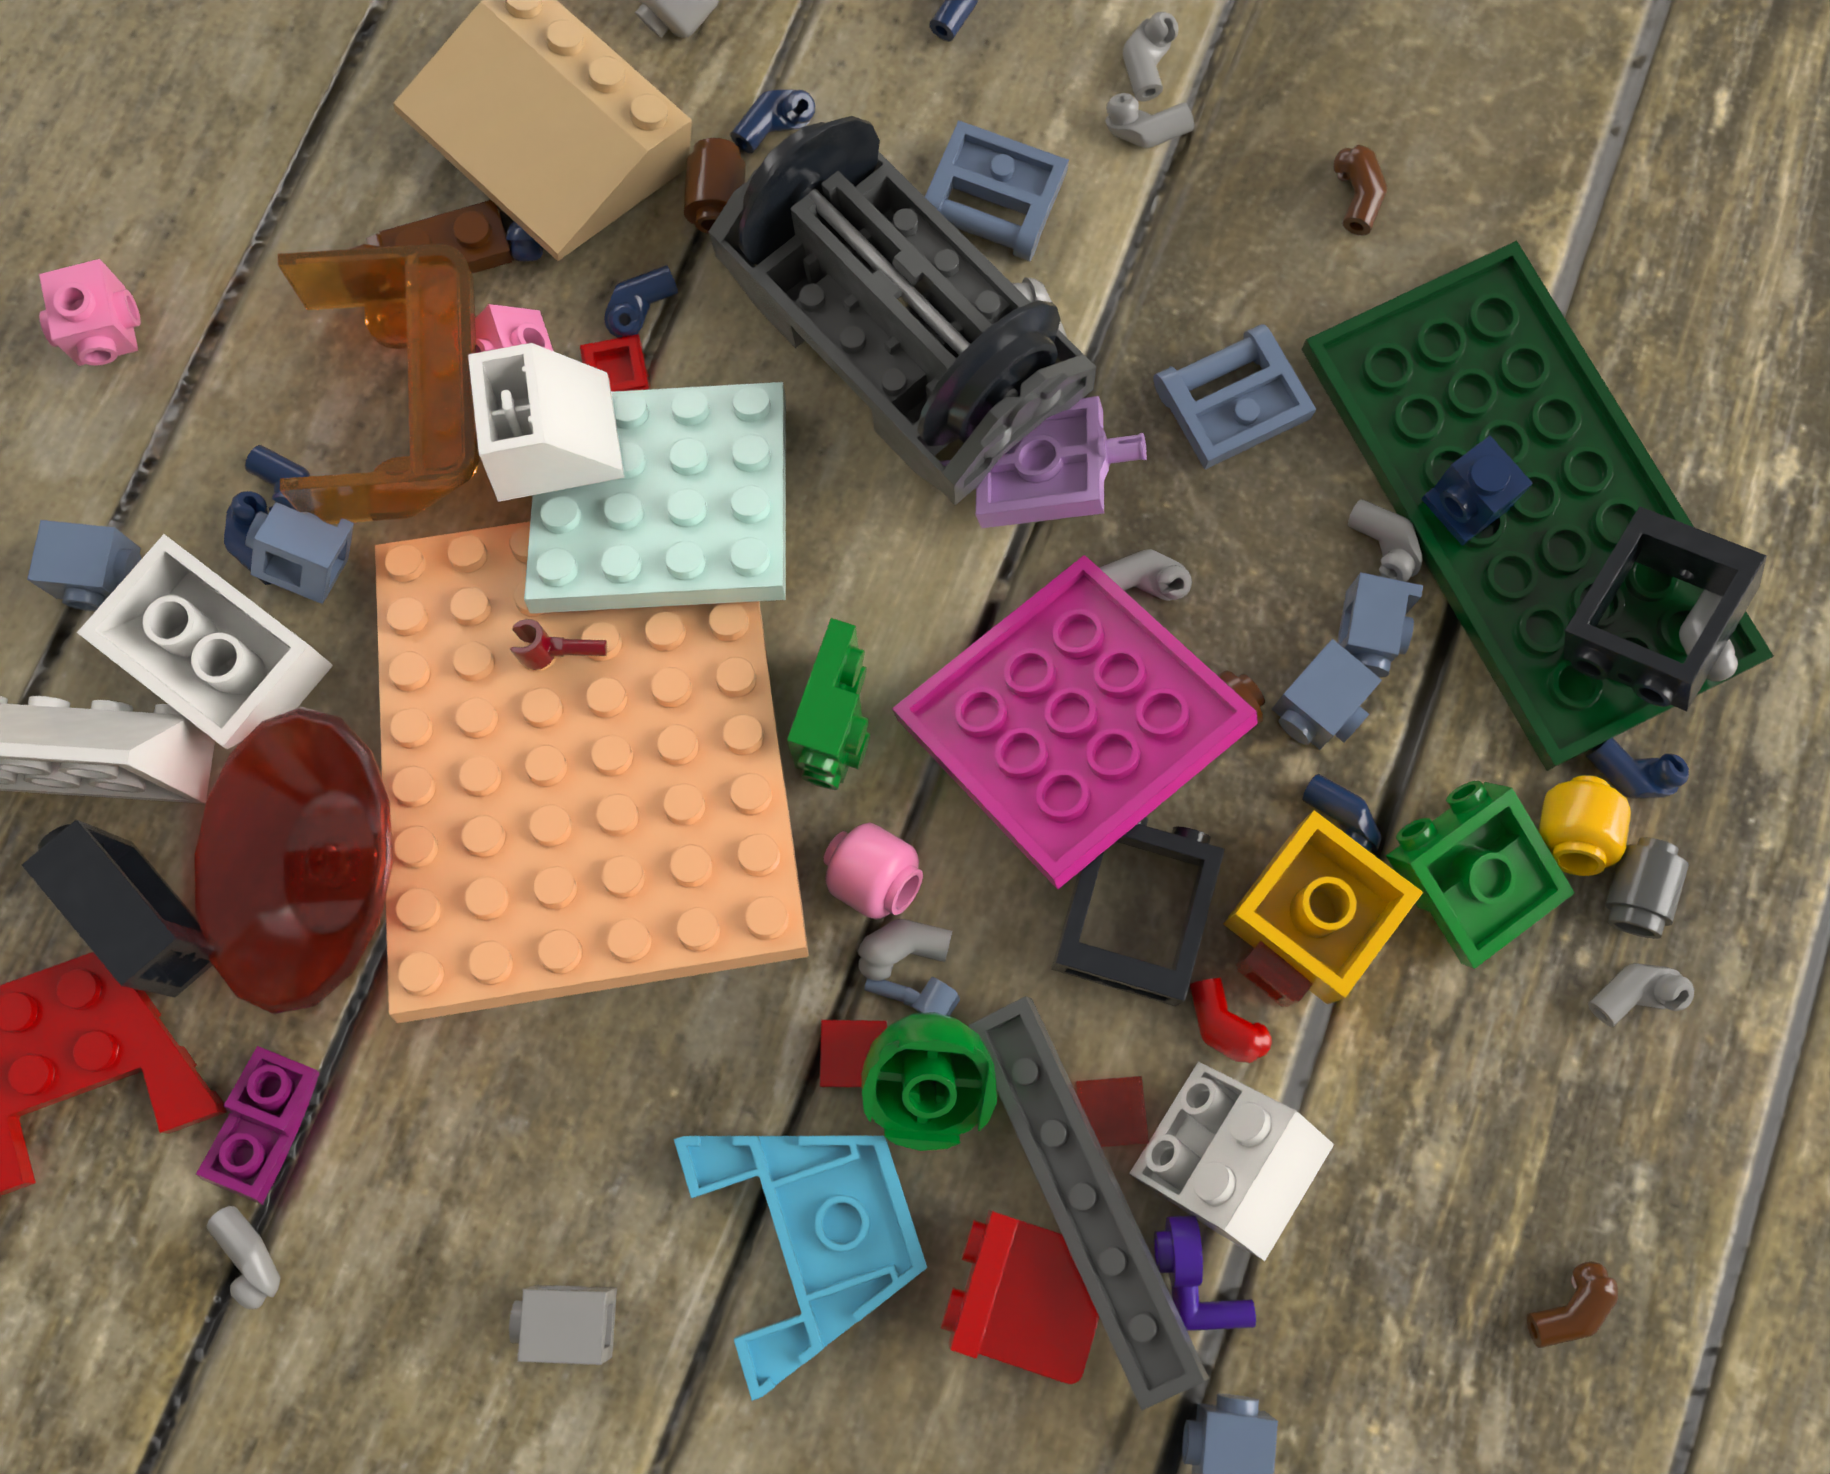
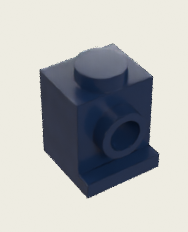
M1489 435L1451 464L1435 487L1427 492L1421 500L1463 546L1506 513L1533 483Z

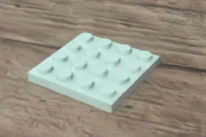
M783 382L611 392L625 478L532 496L524 601L530 614L786 600V397Z

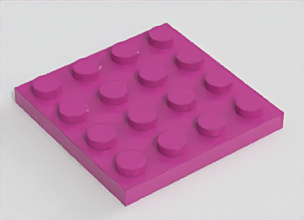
M1085 555L892 708L897 721L1057 890L1258 724L1255 709Z

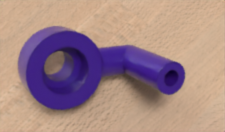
M1196 1216L1167 1217L1165 1231L1154 1232L1155 1263L1160 1273H1169L1172 1300L1186 1330L1255 1328L1256 1312L1252 1299L1199 1302V1286H1201L1203 1279V1255Z

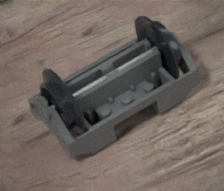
M849 116L827 123L820 122L805 126L773 148L761 165L752 173L748 181L734 191L709 230L715 256L729 270L756 308L795 348L806 341L871 408L874 431L916 474L943 492L956 505L979 486L1007 451L1044 420L1070 409L1094 389L1096 366L1058 329L1061 318L1057 306L1053 302L1037 300L1031 303L879 152L880 140L869 121ZM902 297L909 305L904 307L897 299ZM957 439L964 443L948 465L943 466L935 455L949 443Z

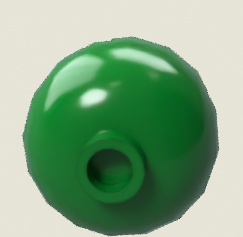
M936 1012L908 1015L889 1025L870 1046L861 1074L863 1110L870 1123L872 1117L875 1123L884 1128V1137L895 1145L918 1151L948 1149L960 1144V1135L970 1131L976 1124L979 1132L989 1122L997 1104L994 1063L979 1034L955 1017Z

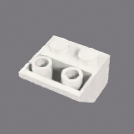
M534 343L468 354L479 456L498 502L625 478L607 372Z
M1198 1061L1129 1174L1191 1216H1196L1197 1220L1218 1234L1265 1261L1334 1144L1296 1110Z

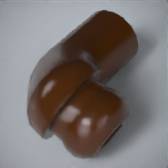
M1357 145L1353 149L1344 148L1338 152L1334 160V171L1338 173L1337 177L1339 180L1351 181L1355 191L1342 222L1343 227L1353 234L1362 236L1369 234L1387 193V185L1376 154L1366 146Z
M1592 1261L1585 1262L1573 1270L1571 1284L1576 1289V1292L1567 1305L1527 1315L1529 1333L1537 1348L1583 1339L1597 1333L1618 1301L1617 1282L1615 1279L1608 1277V1271L1602 1264Z

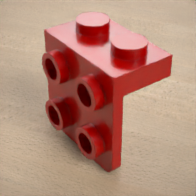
M989 1210L985 1223L977 1220L972 1222L961 1259L972 1264L964 1291L952 1288L940 1329L951 1332L948 1342L950 1350L975 1359L980 1354L1065 1384L1079 1382L1084 1374L1100 1317L1063 1235Z

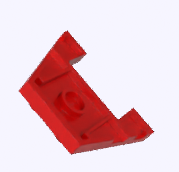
M94 952L0 985V1196L36 1183L19 1120L21 1116L134 1074L143 1072L159 1133L170 1134L227 1113L223 1100L216 1091L210 1090L195 1069L197 1066L196 1062L186 1048L178 1045L159 1018L161 1013L146 992L121 986Z

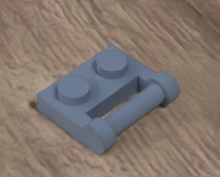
M958 120L925 198L957 229L1014 249L1013 256L1031 261L1043 228L1067 174L1069 160ZM954 188L1026 214L1022 226L949 200L950 193Z
M1264 324L1246 331L1243 340L1179 370L1169 367L1155 374L1153 378L1159 398L1172 411L1204 470L1310 420L1316 411L1314 404L1269 328ZM1251 362H1255L1262 368L1261 371L1200 400L1195 401L1190 391Z

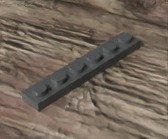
M1025 996L968 1025L969 1028L979 1034L994 1063L998 1094L1141 1410L1207 1381L1209 1377L1032 998Z

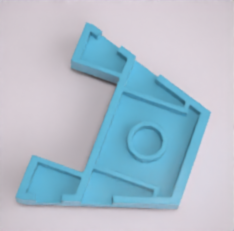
M682 1136L674 1139L691 1198L756 1176L760 1178L801 1310L799 1315L734 1338L752 1401L763 1397L771 1391L778 1383L801 1365L808 1362L822 1351L824 1347L856 1322L863 1319L927 1268L889 1146L884 1136Z

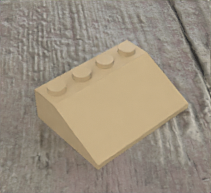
M557 0L480 1L393 103L394 111L557 261L564 258L686 170V160L690 155L692 120Z

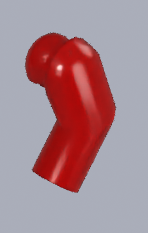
M1212 978L1189 984L1200 1036L1206 1045L1235 1062L1251 1063L1257 1058L1267 1055L1272 1044L1269 1030L1259 1022L1252 1024L1228 1010L1222 978Z

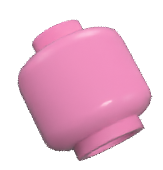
M873 823L859 825L849 833L845 831L840 832L830 842L824 855V864L828 866L826 884L829 892L840 901L869 918L881 919L890 913L894 915L902 913L914 900L922 884L923 873L918 869L919 859L916 849Z

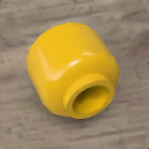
M1578 776L1571 781L1559 783L1547 792L1542 805L1538 832L1563 872L1578 876L1597 875L1603 872L1605 868L1621 860L1627 844L1631 809L1628 800L1619 791L1610 787L1605 780L1595 776Z

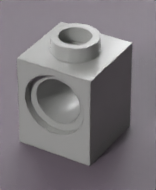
M534 1285L523 1289L522 1301L515 1300L513 1303L509 1323L510 1342L519 1344L517 1362L602 1365L611 1359L613 1354L617 1288Z

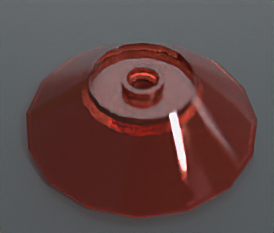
M300 707L263 720L229 754L206 800L194 855L195 913L201 932L214 949L209 955V960L238 999L272 1014L317 1006L354 973L376 932L382 916L393 865L390 800L373 752L341 717Z

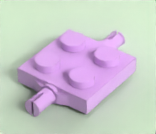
M1099 396L1082 398L1070 409L1048 417L1007 451L979 486L976 487L975 515L981 528L1103 514L1104 480L1109 471L1110 464L1146 460L1147 450L1144 433L1107 439L1103 430V408ZM951 460L938 461L943 466H947Z

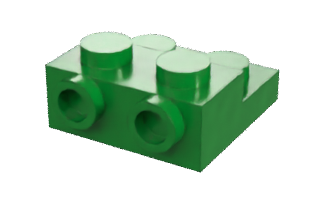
M830 618L787 738L795 768L803 770L801 778L811 784L830 790H838L839 784L844 782L849 767L859 770L870 740V733L866 732L869 719L862 717L859 695L867 671V667L862 666L865 650L858 648L856 626L834 618Z
M1471 781L1453 790L1446 798L1450 808L1433 821L1430 818H1421L1403 827L1396 835L1399 846L1386 855L1393 869L1423 892L1415 903L1417 908L1431 913L1461 964L1473 969L1575 893L1514 789L1489 782L1482 784L1481 781Z

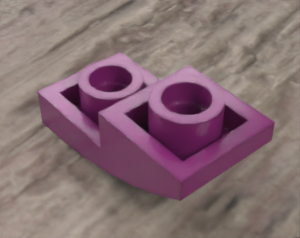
M257 1046L224 1104V1107L230 1114L196 1175L203 1181L262 1205L296 1137L312 1097L319 1072L316 1069Z

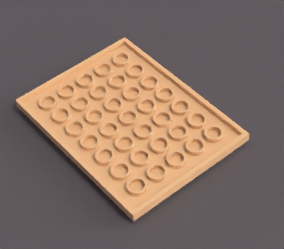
M530 521L375 545L389 1015L396 1023L809 957L760 601L530 614L524 601ZM533 619L539 622L549 637L607 640V656H555L551 663L543 669L531 670L519 662L510 651V648L526 647L532 643L520 640L512 628L520 620Z

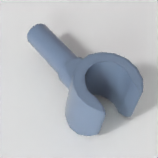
M935 977L930 978L921 994L910 987L887 980L874 981L867 978L865 983V991L903 1002L904 1005L914 1008L919 1013L936 1012L950 1016L960 1001V996L953 988Z

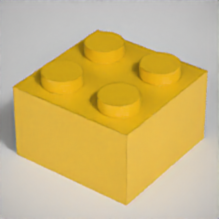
M1314 810L1297 825L1223 924L1328 1005L1346 998L1423 892Z

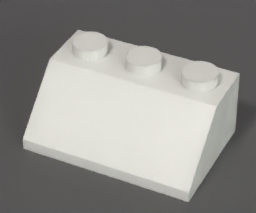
M165 534L162 535L77 632L226 749L235 746L291 715L333 666L309 644Z

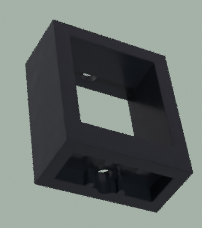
M1639 507L1565 629L1564 659L1570 661L1576 670L1590 678L1604 680L1608 677L1631 687L1638 697L1650 704L1660 707L1672 705L1687 712L1759 589L1767 555ZM1635 562L1722 596L1721 601L1684 664L1596 627Z
M1145 817L1116 842L1199 866L1172 969L1079 942L1103 858V852L1078 873L1051 970L1172 1006H1178L1186 999L1225 849L1210 845L1211 837L1195 829L1176 826L1173 827L1172 833L1148 827V818Z
M76 819L71 824L62 825L49 832L38 844V852L22 864L24 869L121 986L177 997L226 954L134 843Z

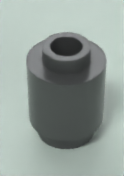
M1649 837L1639 838L1637 845H1626L1621 860L1617 862L1605 903L1606 908L1611 910L1607 921L1610 926L1632 935L1659 939L1662 937L1664 926L1673 924L1689 863L1686 860L1677 856L1679 851L1677 846Z

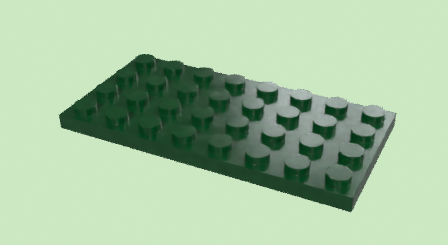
M1516 240L1307 338L1301 349L1394 510L1398 515L1407 518L1413 524L1423 560L1546 771L1674 708L1675 706L1672 705L1660 707L1650 704L1638 697L1631 687L1608 677L1604 680L1590 678L1576 670L1570 661L1564 659L1565 629L1638 508L1643 507L1689 526H1694L1518 241ZM1490 435L1533 484L1506 513L1462 546L1421 498L1435 487L1451 464ZM1635 562L1596 627L1684 664L1688 656L1680 641L1679 631L1704 589ZM1746 611L1730 637L1734 646L1735 656L1738 660V667L1735 673L1722 681L1706 679L1696 696L1774 657Z

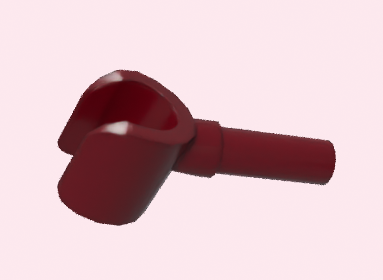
M533 619L520 620L512 628L520 640L532 643L526 647L510 648V651L519 662L531 670L543 669L551 663L555 656H607V640L549 637L539 622Z

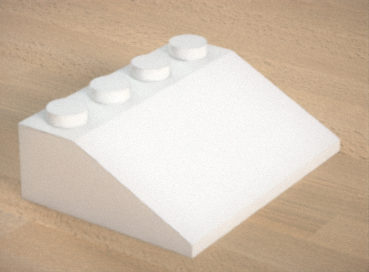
M0 696V791L206 804L215 740L169 704L155 705L154 713L132 712L133 707L131 705L110 700L92 701L91 709L70 708V702L53 697L31 696L29 697L28 705L7 704L8 699Z

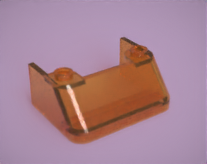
M446 244L278 254V266L306 310L364 307L366 327L376 342L392 349L407 348L410 456L390 458L379 464L373 472L280 478L281 493L297 511L310 512L328 524H339L342 518L350 522L411 518L468 482L478 469L480 456L468 354L476 353L474 279L463 254L456 248Z

